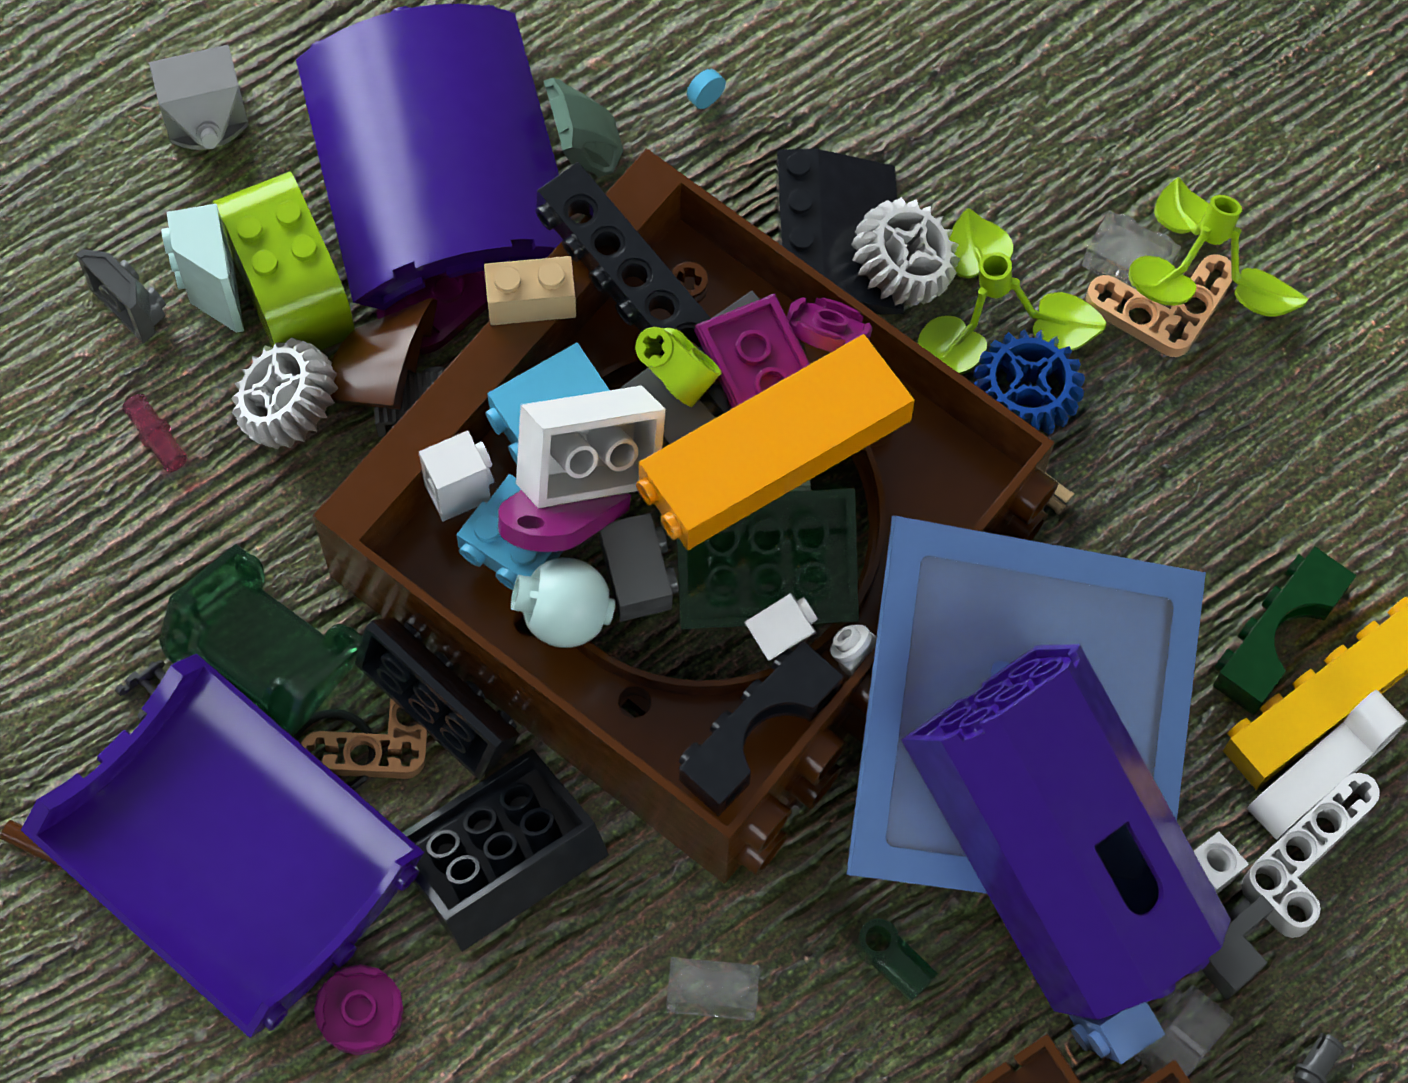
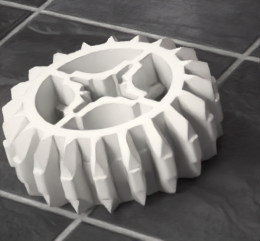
M902 197L894 200L892 203L889 200L882 202L864 216L865 219L857 226L855 231L857 236L854 238L851 246L857 250L853 261L863 265L858 275H867L870 279L868 289L877 286L881 290V299L892 295L895 305L906 301L909 307L918 305L920 302L922 304L929 303L937 295L940 296L947 290V286L954 280L957 274L955 268L960 259L954 254L959 244L949 240L953 230L944 229L941 225L943 216L934 218L931 215V206L921 210L917 200L906 204Z
M290 338L286 343H275L273 348L264 346L263 354L260 357L252 356L253 364L249 369H242L245 375L241 381L235 383L239 392L231 398L236 404L232 414L237 418V425L256 443H262L275 449H279L281 446L291 448L295 440L305 442L306 434L309 430L317 432L316 424L321 418H327L325 414L326 408L335 404L330 395L338 389L334 383L337 373L333 370L332 362L328 360V357L313 344Z

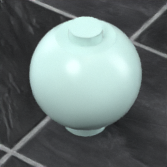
M557 558L540 565L530 577L518 575L511 599V610L523 612L527 627L538 639L549 645L561 648L576 647L592 640L601 631L603 624L610 625L615 608V599L609 598V589L602 575L590 564L574 558Z

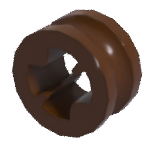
M683 262L672 270L675 277L683 283L685 282V277L694 278L693 290L687 291L697 303L706 297L708 292V274L700 264Z

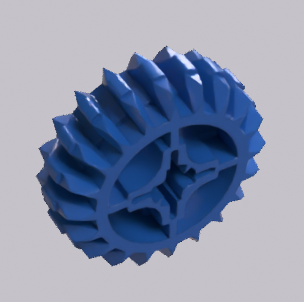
M1024 328L1020 331L1019 339H1016L1008 332L1004 335L1003 343L994 340L990 344V352L984 351L980 355L979 362L981 365L975 367L973 376L977 381L974 382V385L1038 431L1041 428L1049 436L1053 433L1055 424L1063 428L1067 425L1068 416H1073L1078 411L1079 406L1077 402L1082 401L1084 391L1080 387L1083 386L1085 381L1084 374L1077 372L1081 364L1079 359H1069L1072 352L1070 346L1062 349L1057 348L1059 343L1057 336L1047 342L1043 340L1044 334L1042 330L1036 333L1035 338H1029V334ZM1001 369L1007 374L1006 379L1010 383L1005 394L1001 392L996 379V375ZM1053 373L1061 389V394L1057 399L1051 394L1052 388L1048 385L1049 377ZM1022 381H1026L1027 385L1028 381L1032 383L1036 382V386L1032 387L1031 383L1029 386H1026L1025 384L1021 386ZM1020 405H1028V406H1031L1032 408L1023 407V406H1020Z

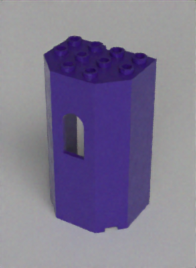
M1080 644L1036 645L981 683L980 689L975 693L958 699L901 739L1053 1011L1100 1020L1153 999L1163 998L1175 990V983L1185 975L1198 972L1206 967L1210 962L1209 957L1222 948L1231 919ZM1124 824H1126L1147 862L1159 888V895L1155 906L1149 912L1142 915L1133 913L1127 907L1094 848L1095 845Z

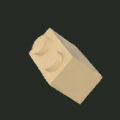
M571 256L484 264L490 325L576 318Z

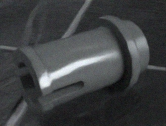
M1320 1033L1304 1062L1296 1064L1294 1068L1296 1072L1294 1081L1296 1083H1328L1326 1077L1340 1054L1344 1052V1045L1331 1035L1326 1036L1324 1033Z

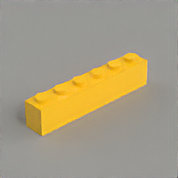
M1407 596L1397 602L1387 612L1390 618L1381 625L1375 620L1369 623L1356 635V638L1359 640L1349 649L1344 644L1336 648L1324 659L1327 665L1319 672L1315 673L1312 669H1309L1293 682L1292 686L1295 690L1284 698L1280 693L1274 695L1261 706L1262 715L1253 722L1247 717L1244 718L1227 733L1230 740L1223 749V752L1255 790L1259 789L1328 736L1344 722L1349 713L1370 693L1377 689L1383 694L1408 675Z

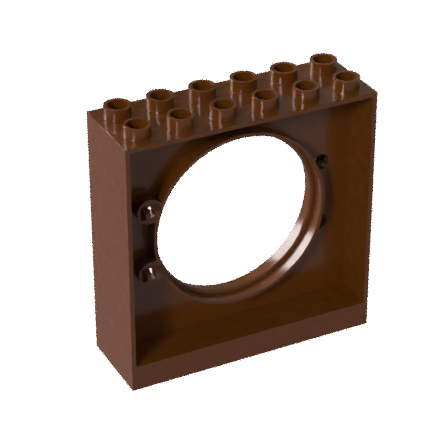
M646 148L605 194L671 272L678 264L683 262L698 263L706 270L708 274V292L706 297L698 304L710 318L716 316L750 291H753L759 299L775 293L786 317L791 303L800 298L806 297V303L815 304L816 298H828L844 303L856 309L864 316L862 323H870L872 333L869 341L914 398L912 420L850 456L863 485L868 508V548L864 567L857 586L845 608L833 624L817 640L809 645L844 676L842 687L834 698L811 722L794 716H778L762 722L753 729L743 747L744 757L751 771L750 785L718 817L679 781V767L681 766L679 759L693 743L698 742L702 745L713 734L710 728L723 712L728 710L733 713L743 703L741 700L742 694L756 679L764 682L774 670L769 668L747 676L723 680L675 679L629 666L613 658L595 646L591 641L570 648L549 645L536 636H529L519 628L525 622L523 612L511 610L513 590L503 585L496 578V572L484 564L480 567L475 566L460 554L456 535L477 507L442 521L424 483L419 451L469 431L475 444L479 442L484 444L492 462V467H489L494 479V483L489 485L491 498L509 474L516 477L517 464L508 449L511 442L504 432L498 435L486 417L485 412L489 410L488 392L577 342L609 390L621 389L622 386L648 368L640 361L635 349L636 340L641 332L634 324L629 326L623 321L616 310L615 305L617 303L607 292L602 294L596 289L589 278L590 271L581 260L578 262L572 260L576 318L490 325L489 321L312 516L329 574L334 580L383 618L395 617L401 624L406 622L412 625L422 636V643L432 653L438 651L452 663L454 667L453 672L465 682L468 680L477 685L489 701L507 713L512 719L725 884L740 865H743L756 876L769 865L788 837V833L782 828L792 813L788 806L795 798L811 810L826 795L842 770L836 762L847 746V742L843 740L845 736L849 733L863 744L875 648L850 676L840 669L839 663L831 655V646L837 632L850 625H864L877 637L892 516L1032 541L1048 517V514L1042 510L1055 493L1059 484L1045 474L1055 442ZM585 215L579 223H586L590 221V218ZM561 242L547 258L569 255ZM609 245L597 248V251L603 255H613L617 252L614 247ZM628 277L623 280L630 287H640L644 284L637 277ZM685 277L683 286L686 290H693L694 278ZM654 309L650 312L653 317L660 320L671 317V314L664 309ZM803 342L806 348L805 355L810 364L831 353ZM629 702L631 708L641 717L635 718L623 709L624 705Z

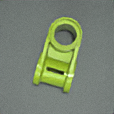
M647 328L640 333L636 340L635 349L640 361L663 382L674 397L687 406L693 407L722 374L718 365L677 329ZM661 339L665 340L662 345L659 343ZM662 349L665 351L664 355H660Z

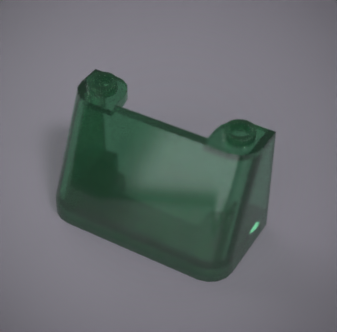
M234 544L169 597L159 644L165 656L173 664L197 653L293 737L302 729L353 668L362 636L352 627L343 624L333 625L327 630L325 635L262 589L265 581L262 563L256 556L249 554L240 546Z

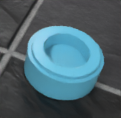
M704 70L691 81L687 89V99L698 109H705L721 96L726 81L716 70Z

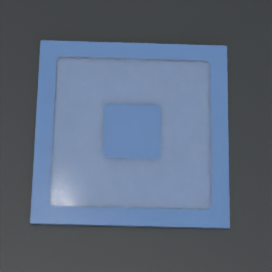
M892 516L846 875L987 893L901 739L958 699L975 693L980 689L981 683L1036 645L1080 644L1177 820L1206 572ZM1124 824L1095 845L1094 848L1127 907L1133 913L1145 914L1157 902L1159 895L1158 883L1126 824Z

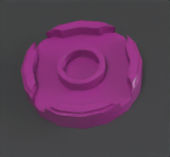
M805 297L792 302L790 305L787 319L796 337L813 347L833 352L862 334H865L868 340H870L872 333L870 323H862L864 316L856 309L844 303L828 298H816L815 304L806 303L807 298Z
M361 964L343 967L335 972L334 976L330 977L327 982H324L319 989L314 1006L317 1027L327 1043L340 1052L353 1055L374 1053L389 1044L400 1030L404 1015L402 995L395 982L380 969Z

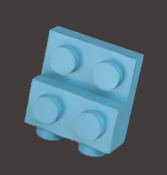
M509 474L487 503L484 501L480 503L456 536L458 547L460 548L459 552L467 561L478 567L482 564L486 565L496 572V578L503 585L513 590L518 575L530 577L540 565L559 558L563 551L537 552L526 550L510 544L501 537L498 532L499 507L506 499L521 490L516 484V477Z

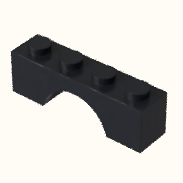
M804 641L794 651L788 648L782 652L772 664L771 668L774 671L766 680L762 682L760 679H756L742 694L741 700L743 703L733 713L728 710L723 712L710 728L713 734L702 745L698 742L693 743L679 759L681 764L679 767V781L718 817L750 785L751 771L745 760L743 747L753 729L762 722L778 716H794L811 722L842 687L844 676Z

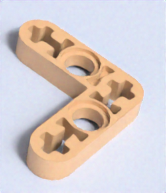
M1212 254L1201 261L1190 279L1197 286L1193 297L1201 299L1206 305V311L1201 314L1189 312L1185 304L1172 306L1169 309L1146 298L1133 287L1109 275L1096 277L1090 283L1086 294V302L1093 306L1112 325L1164 355L1180 357L1190 350L1229 290L1232 283L1231 261L1225 256ZM1215 269L1222 272L1221 277L1215 280L1211 289L1208 290L1204 287L1210 273L1214 272ZM1105 290L1112 293L1111 298H1107L1105 302L1098 299L1099 293L1102 294ZM1123 299H1126L1127 302L1122 313L1117 312L1118 306H1121ZM1134 308L1145 309L1149 312L1151 321L1147 324L1134 323L1129 316V312ZM1180 321L1187 325L1184 328L1181 339L1173 343L1168 340L1169 336L1175 332Z

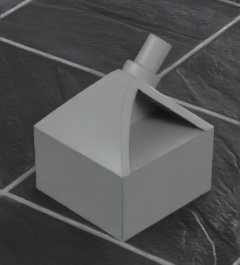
M229 44L149 62L158 104L171 143L193 150L214 149L232 141L249 125Z

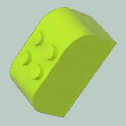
M289 171L214 200L213 204H217L232 257L272 348L275 343H286L290 338L311 343L319 350L343 342L355 329L349 302L333 261L293 174Z

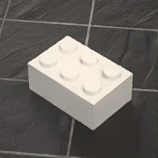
M643 386L522 404L520 408L516 484L538 509L638 491L636 482L639 481V462L662 449L666 409Z

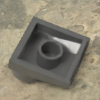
M85 249L79 251L76 256L90 290L142 343H145L156 334L155 325L165 317L162 308L166 306L163 298L151 286L145 289L138 281L139 276L127 261L122 260L119 262L109 252Z

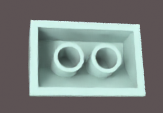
M217 204L167 212L169 228L161 229L165 252L169 255L172 272H175L178 290L186 289L192 305L236 333L243 332L244 326L233 258Z

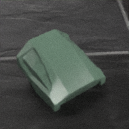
M553 77L544 80L561 147L570 163L574 165L579 162L585 170L594 173L598 178L613 173L623 152L614 116L602 105L575 88L568 86L562 80Z

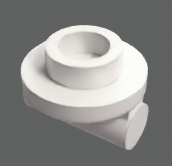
M864 625L846 626L835 635L831 646V655L839 663L840 669L852 676L875 648L877 637Z

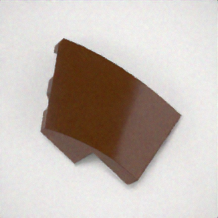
M428 298L354 329L340 345L332 359L331 366L337 373L334 383L338 387L330 395L333 401L340 404L400 410L407 373H416L422 338H431L438 301L434 298Z

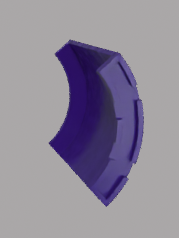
M437 4L413 8L402 6L395 8L389 13L360 21L323 40L317 41L296 59L353 303L386 310L402 298L425 288L424 280L445 272L449 278L484 271V264L547 258L562 242L563 239L555 229L548 230L545 228L535 212L537 190L557 177L559 172L514 12L496 8L493 5Z
M196 653L170 665L153 694L141 708L147 713L145 718L131 734L123 729L97 756V760L101 763L85 778L76 773L66 782L36 800L21 831L242 1032L251 1038L265 1027L269 1031L274 1030L287 1016L288 1009L325 976L334 965L340 968L351 959L357 950L354 944L376 920L398 890H405L415 880L419 873L415 866L425 852Z

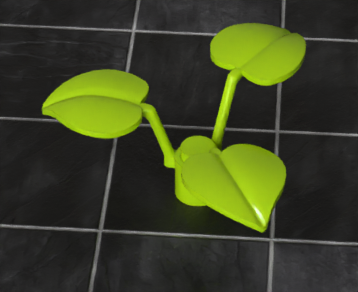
M1180 177L1174 179L1161 192L1154 208L1157 220L1170 231L1180 234L1191 231L1194 235H1199L1183 263L1177 269L1169 261L1156 256H1142L1132 262L1128 272L1131 285L1136 287L1137 291L1143 296L1163 305L1176 306L1187 303L1194 296L1197 286L1193 280L1183 274L1189 268L1203 243L1206 241L1213 245H1221L1224 241L1231 238L1232 281L1238 284L1234 294L1237 300L1246 308L1263 316H1281L1305 306L1309 298L1267 272L1255 268H1245L1241 273L1239 272V237L1242 230L1236 227V224L1242 212V207L1238 201L1226 195H1215L1207 203L1204 199L1193 193Z
M967 208L953 226L949 240L959 244L954 253L960 259L955 268L957 275L968 279L979 275L980 289L978 290V298L971 321L966 326L963 320L955 316L937 317L928 322L922 329L918 344L961 375L973 370L980 364L979 359L982 352L987 351L986 339L979 333L974 332L978 325L985 299L988 296L991 298H1001L1010 290H1014L1028 315L1033 319H1037L1033 325L1034 338L1040 330L1044 334V341L1049 342L1057 336L1059 339L1058 349L1070 346L1071 350L1074 351L1083 347L1105 330L1106 321L1089 303L1077 296L1063 292L1046 294L1039 302V311L1035 310L1020 287V280L1012 278L1011 258L1013 255V243L1010 236L998 225L987 221L973 210Z

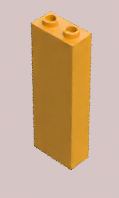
M862 334L639 462V481L636 482V486L645 503L649 506L655 504L662 514L660 519L667 534L673 540L679 538L688 551L912 420L914 398L865 334Z

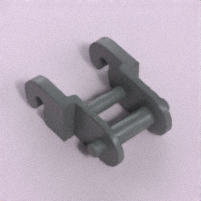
M163 660L152 661L149 664L150 667L141 674L134 671L125 679L126 684L124 686L120 684L116 687V693L119 696L125 695L139 684L143 685L152 695L155 689L148 681L155 675L160 681L166 674L163 670L165 662ZM141 711L138 714V718L142 721L147 713Z

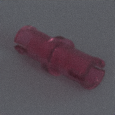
M136 394L126 400L122 406L123 412L127 414L139 431L138 438L143 446L151 448L163 465L164 470L169 473L184 466L188 461V455L171 435L172 428L167 420L159 418L147 401V397L144 394Z

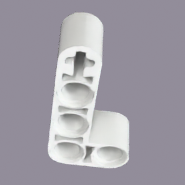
M1377 689L1374 690L1349 713L1344 722L1263 791L1247 807V810L1278 841L1346 777L1356 773L1378 754L1407 723V720Z
M1354 773L1346 777L1255 861L1242 881L1244 896L1251 904L1260 896H1263L1274 907L1266 919L1284 936L1291 938L1301 937L1308 932L1319 918L1321 911L1319 901L1299 878L1365 818L1379 800L1380 791L1376 781L1369 775ZM1355 793L1359 794L1362 799L1357 800L1346 811L1342 806L1349 796ZM1322 817L1331 821L1334 825L1335 833L1322 831L1317 825L1316 818ZM1293 845L1300 848L1304 853L1305 861L1299 862L1291 859L1287 854L1286 846ZM1260 873L1267 874L1274 881L1275 888L1273 890L1263 889L1256 882L1255 875ZM1295 905L1300 907L1305 913L1306 921L1297 922L1290 918L1287 906Z

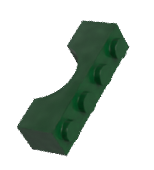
M1315 546L1306 558L1300 554L1297 555L1284 574L1290 580L1283 589L1277 585L1273 587L1261 604L1266 609V612L1259 621L1254 617L1249 619L1237 636L1243 641L1236 652L1228 648L1213 668L1219 672V675L1212 686L1254 716L1286 672L1275 649L1276 629L1283 623L1295 618L1308 617L1325 621L1357 576Z

